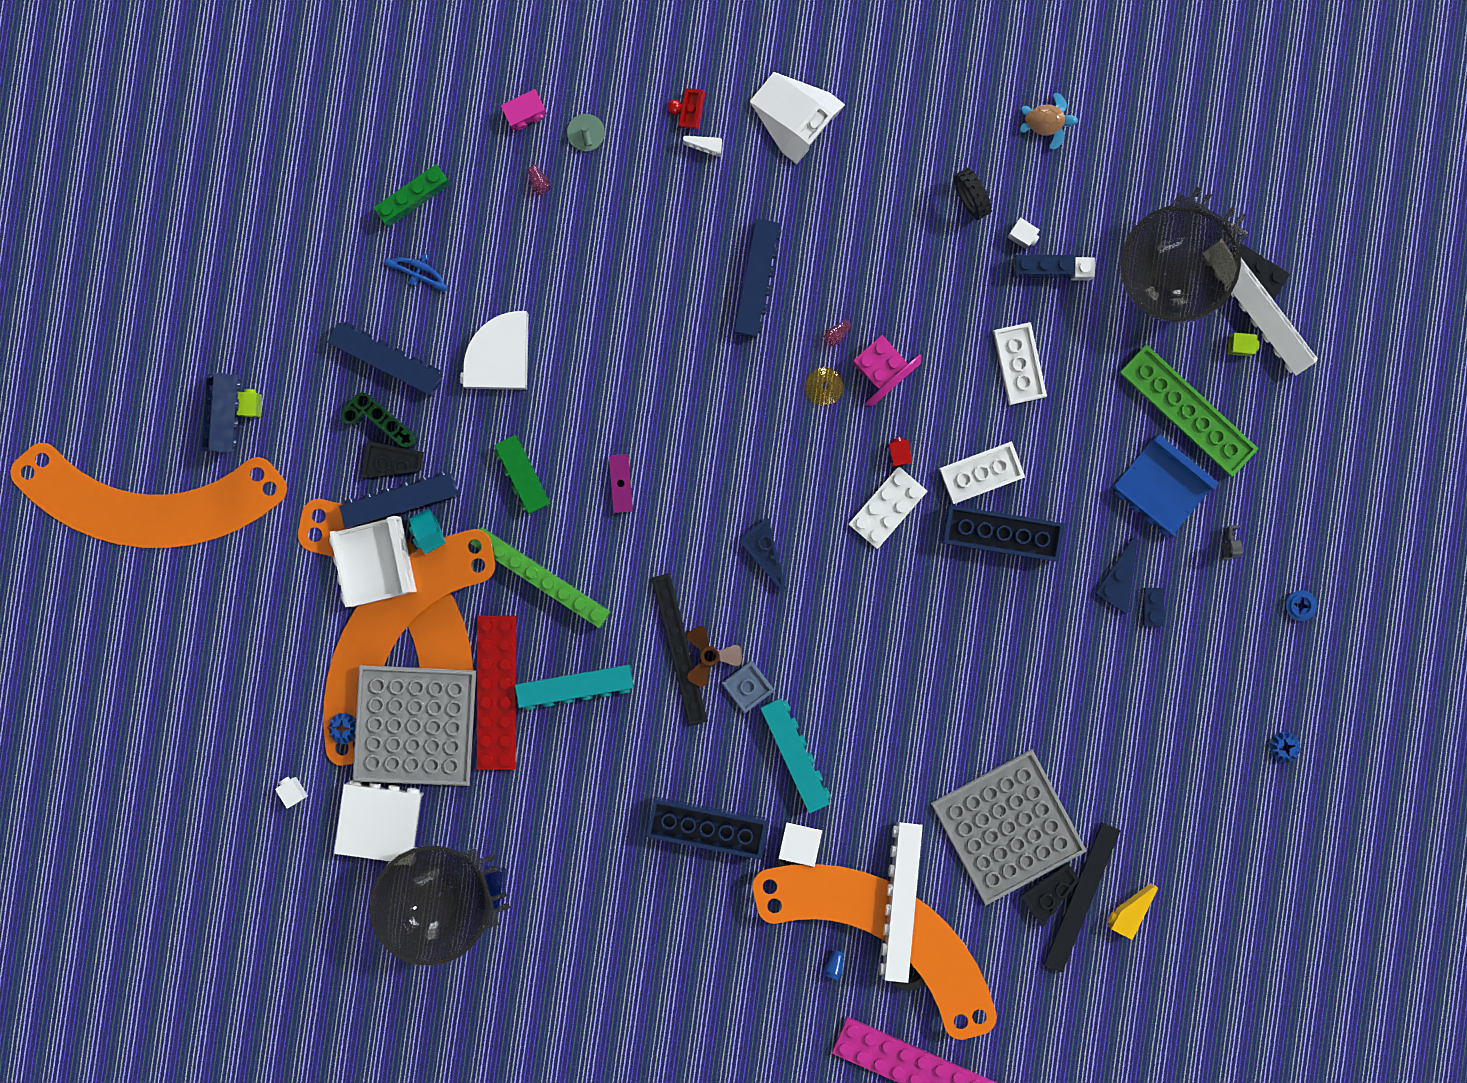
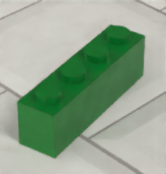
M435 164L373 208L382 221L390 227L447 188L451 183L439 166Z
M513 435L495 444L496 450H494V453L499 461H503L505 467L502 469L507 478L511 477L514 483L511 487L515 495H520L522 501L519 503L523 511L533 514L551 505L518 436Z

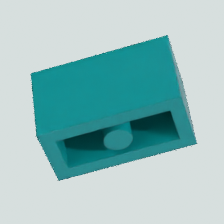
M429 508L409 518L411 524L409 530L414 537L413 542L417 549L421 548L427 554L446 543L439 522Z

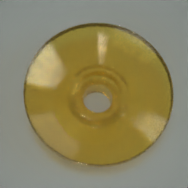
M827 367L818 368L811 372L805 384L806 393L810 400L823 406L835 403L841 397L844 387L839 373ZM823 382H826L828 384L827 389H823L821 387V384Z

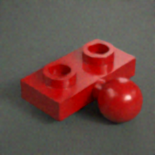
M685 88L683 104L678 100L669 101L667 110L670 114L678 115L681 112L679 127L699 130L706 93L704 90Z

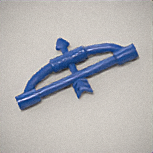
M427 254L421 256V261L405 257H397L392 260L387 258L384 265L411 275L408 284L413 283L414 287H416L418 279L442 292H446L448 289V285L444 284L442 277L430 265L424 263L425 260H428ZM398 262L410 263L417 270L416 272L399 265ZM420 270L431 273L438 281L435 282L420 275Z

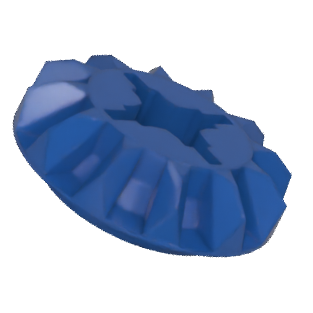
M1304 590L1295 591L1290 594L1285 602L1286 611L1291 618L1297 621L1310 619L1317 609L1315 597ZM1302 600V604L1308 606V608H1301L1299 611V607H1296L1294 603H1300Z
M348 713L336 714L330 720L328 726L329 736L334 739V742L341 744L351 742L355 738L356 719ZM342 723L344 727L349 728L343 731V734L341 730L336 729V727L342 726Z
M1280 732L1270 741V753L1277 761L1290 763L1297 759L1298 754L1301 752V743L1292 733ZM1284 742L1287 745H1292L1288 748L1287 753L1284 750H1278L1284 746Z

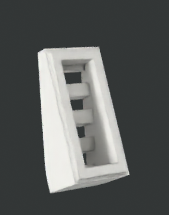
M683 137L684 145L721 157V138Z

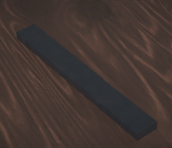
M671 574L652 577L689 726L708 722L700 688L698 685L690 682L687 677L688 673L694 669V664Z
M1101 822L1079 876V881L1074 888L1044 961L1045 966L1063 973L1120 834V829Z

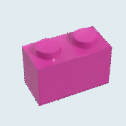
M536 89L501 105L512 130H522L527 127L528 123L532 121L539 122L547 115Z

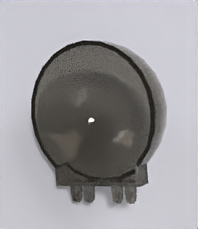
M1199 187L1194 190L1190 198L1179 192L1170 206L1156 210L1139 221L1130 232L1122 249L1120 270L1126 293L1139 309L1160 321L1185 323L1209 316L1219 309L1231 296L1239 280L1241 269L1240 245L1248 234L1247 231L1239 226L1246 215L1244 213L1239 215L1236 223L1233 224L1228 220L1235 213V208L1231 207L1224 218L1205 207L1212 196L1209 193L1204 196L1201 204L1195 202L1194 200L1201 192Z
M425 845L411 848L397 855L379 874L371 892L369 908L371 923L380 942L399 959L415 965L433 966L450 962L462 956L476 943L484 929L499 925L496 913L510 908V904H503L494 908L492 901L503 899L507 894L502 892L490 896L484 875L498 871V866H492L485 870L481 866V863L495 859V854L479 858L476 848L459 852L445 846Z

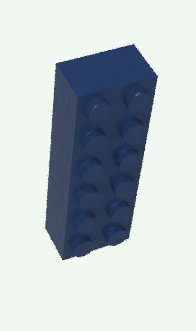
M948 505L941 543L1059 562L1065 523Z
M655 796L646 837L761 860L768 818Z

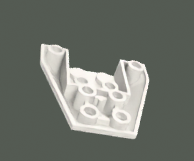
M776 72L772 73L750 100V104L781 152L796 165L808 152L809 146L830 120H834L845 106V104L827 91Z

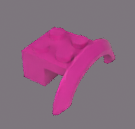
M881 335L852 362L864 377L867 376L879 390L864 405L874 406L921 364L922 355H918L908 364L887 339Z

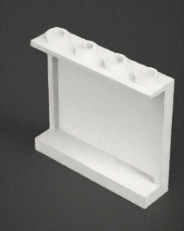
M391 516L387 517L386 520L342 531L330 532L329 542L334 551L333 561L338 570L337 581L341 585V600L345 607H355L417 592L401 517Z
M350 780V782L344 784L334 854L412 864L415 859L414 846L421 797L424 793L419 792L417 788L401 790L400 786L388 785V788L381 787L380 783L373 782L365 785L362 782Z

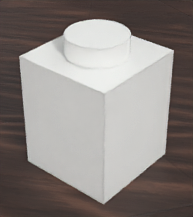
M1020 217L1009 233L1008 238L1027 249L1030 245L1034 246L1039 239V236H1037L1039 229Z
M1075 257L1074 275L1071 276V280L1090 281L1095 277V258Z
M288 776L280 781V786L275 789L287 809L308 797L297 777L290 779Z

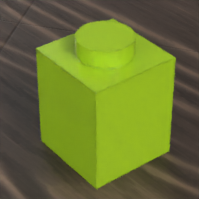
M1243 333L1229 335L1228 354L1252 356L1258 351L1259 340H1257V335Z
M244 389V392H238L239 408L237 415L261 418L262 395L256 393L254 389Z

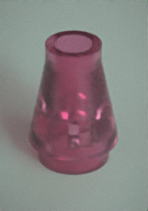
M532 165L527 169L534 192L542 195L551 189V182L537 165Z
M844 319L839 324L826 330L825 340L833 347L839 345L852 328V325Z

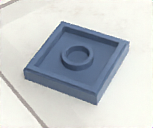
M752 660L722 682V685L744 714L775 691Z

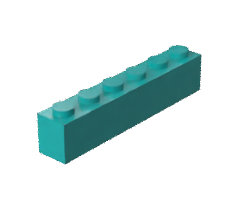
M629 664L519 683L515 685L519 708L524 707V710L536 709L535 705L543 704V707L553 706L556 701H562V704L574 702L573 698L581 697V701L593 699L592 695L600 694V697L611 696V692L619 691V694L629 693L630 689L634 688L631 665Z
M780 697L761 706L763 715L809 814L829 805L828 799L832 797L827 787L823 789L820 783L823 781L819 770H814L812 765L815 763L811 752L807 754L804 748L807 746L803 735L799 736L796 731L799 726L795 717L790 718L788 712L791 709L787 700L783 701Z

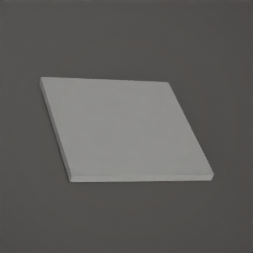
M359 665L353 781L470 786L476 670Z
M1033 749L931 802L935 813L985 906L1087 852Z

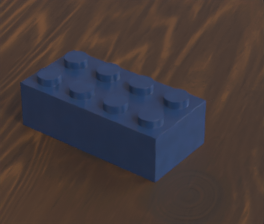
M211 373L207 375L201 452L225 454L232 453L233 449L236 448L234 430L237 429L238 420L235 418V411H238L239 399H236L237 391L239 392L240 390L238 375Z

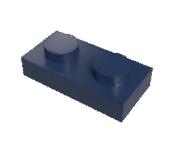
M1144 587L1143 626H1164L1165 588Z

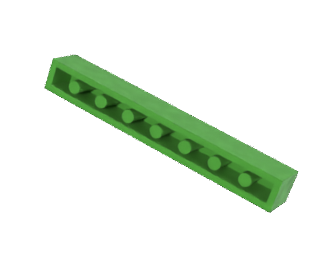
M483 527L479 529L490 537L496 561L596 627H602L611 613L610 610ZM473 539L471 541L472 545L481 550L482 545L479 540Z

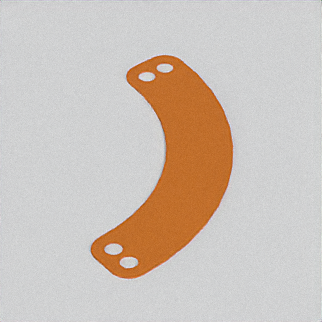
M37 443L31 446L14 461L10 471L14 484L32 502L53 518L91 537L119 545L141 548H172L217 539L239 530L262 517L279 504L287 493V484L284 478L268 460L260 457L247 460L233 472L201 488L166 495L132 493L96 481L73 466L52 445L47 443ZM40 453H45L49 457V463L45 467H40L36 464V456ZM27 465L32 466L35 471L33 478L29 480L24 479L21 475L22 468ZM256 467L261 468L264 471V478L261 481L252 480L250 476L252 469ZM267 482H273L277 487L276 493L272 496H268L263 492V486Z
M314 499L304 506L298 529V539L306 550L333 558L334 551L329 542L330 532L347 529L345 528L339 508L343 504L324 499ZM316 509H322L326 514L325 520L321 523H316L312 519V513ZM315 527L319 528L322 532V537L317 542L311 541L308 537L309 530ZM406 539L408 553L411 555L418 549ZM449 593L422 611L408 625L417 651L419 668L474 670L471 646L465 623L455 599Z
M471 529L444 537L446 542L444 545L427 554L422 549L409 555L417 592L359 605L354 610L334 651L324 696L323 729L325 748L329 760L334 764L340 766L354 764L353 743L355 738L347 743L348 752L345 755H339L336 752L338 742H334V739L329 736L328 726L330 720L339 713H348L356 719L359 665L384 666L398 638L422 611L449 593L485 582L493 575L495 560L490 537L484 531ZM473 539L479 540L482 545L480 552L476 554L471 553L468 548L469 542ZM477 558L482 559L485 563V568L480 573L472 569V562ZM342 723V726L336 727V729L342 731V734H343V731H346V730L349 729V728L344 727V726H343V723Z
M803 864L765 869L754 878L752 888L760 917L768 923L777 924L806 919L830 920L860 928L885 941V935H883V926L887 924L885 906L889 904L887 886L891 884V882L863 871L815 864V867ZM768 879L774 880L777 884V889L772 894H767L763 890V883ZM916 897L910 963L921 975L931 991L939 1008L946 1032L958 1040L990 1032L995 1026L997 1015L988 986L977 963L952 928L933 909ZM774 898L778 899L782 905L781 910L777 913H771L767 908L768 902ZM978 1009L986 1013V1020L982 1024H976L972 1018L974 1011ZM959 1014L965 1015L968 1019V1024L963 1029H958L954 1025V1019Z

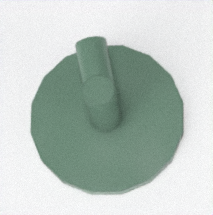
M580 114L569 123L567 137L575 149L588 152L597 149L602 144L605 137V128L601 120L596 116Z

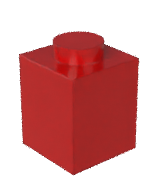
M903 437L892 439V443L888 444L892 467L911 464L912 457L908 440L903 441Z

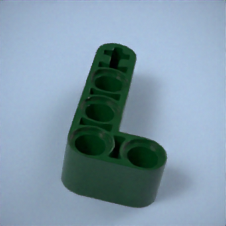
M366 393L356 394L341 412V419L346 424L358 425L367 416L400 446L410 449L417 444V436L378 401ZM363 397H367L368 404L361 407L360 400ZM381 409L382 417L375 419L374 413ZM354 411L355 419L349 421L347 416L350 412ZM392 422L397 424V429L394 432L389 431V425ZM400 434L408 436L411 440L410 443L405 442L406 440Z

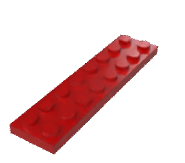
M477 616V770L516 769L515 685L517 616Z

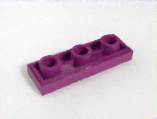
M628 454L609 455L613 512H633ZM620 480H623L625 483L623 487L618 486Z

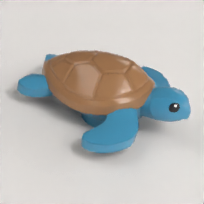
M1059 93L1053 94L1056 106L1046 104L1034 109L1028 106L1022 107L1026 123L1022 124L1020 131L1024 133L1032 129L1037 134L1044 136L1053 134V140L1049 146L1051 150L1057 149L1064 141L1065 135L1062 127H1072L1078 123L1077 117L1064 115L1063 112L1067 108V103Z

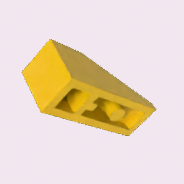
M1150 883L1117 907L1115 912L1109 915L1108 926L1112 930L1133 940L1158 887Z

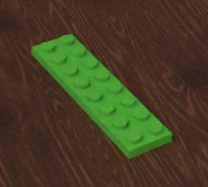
M1147 344L1119 372L1230 477H1233L1259 449Z

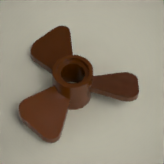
M697 626L687 633L688 641L701 650L700 658L702 661L688 673L687 677L690 682L699 687H704L708 681L710 666L715 665L718 661L733 666L741 664L742 652L740 646L733 645L718 651L716 648L709 646L707 631L704 626ZM709 650L715 653V659L711 662L706 661L704 658V654Z

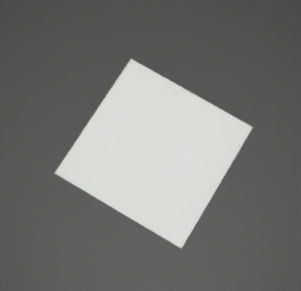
M786 823L779 859L815 867L822 830Z

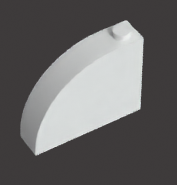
M514 311L499 315L488 321L476 332L465 354L464 372L460 374V383L463 384L464 388L527 390L529 319L527 311Z

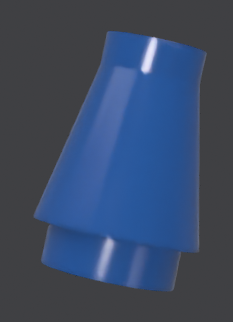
M833 950L824 969V976L836 980L840 979L843 973V952Z

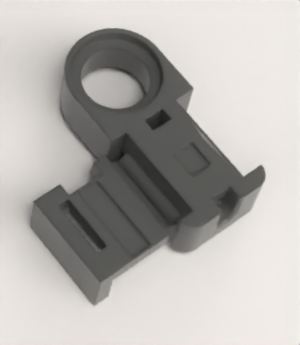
M1239 525L1225 527L1227 542L1222 543L1223 560L1242 557V543L1240 540H1233L1236 536L1232 535L1235 533L1233 530H1237Z

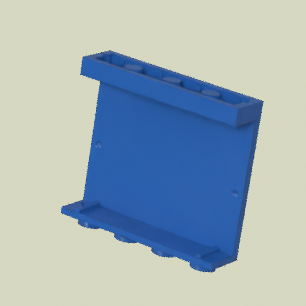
M1159 434L1154 436L1112 489L1115 491L1114 495L1122 501L1125 499L1130 503L1129 507L1133 511L1142 513L1145 516L1144 520L1159 527L1158 531L1165 537H1175L1177 535L1175 532L1207 493L1215 489L1219 483Z

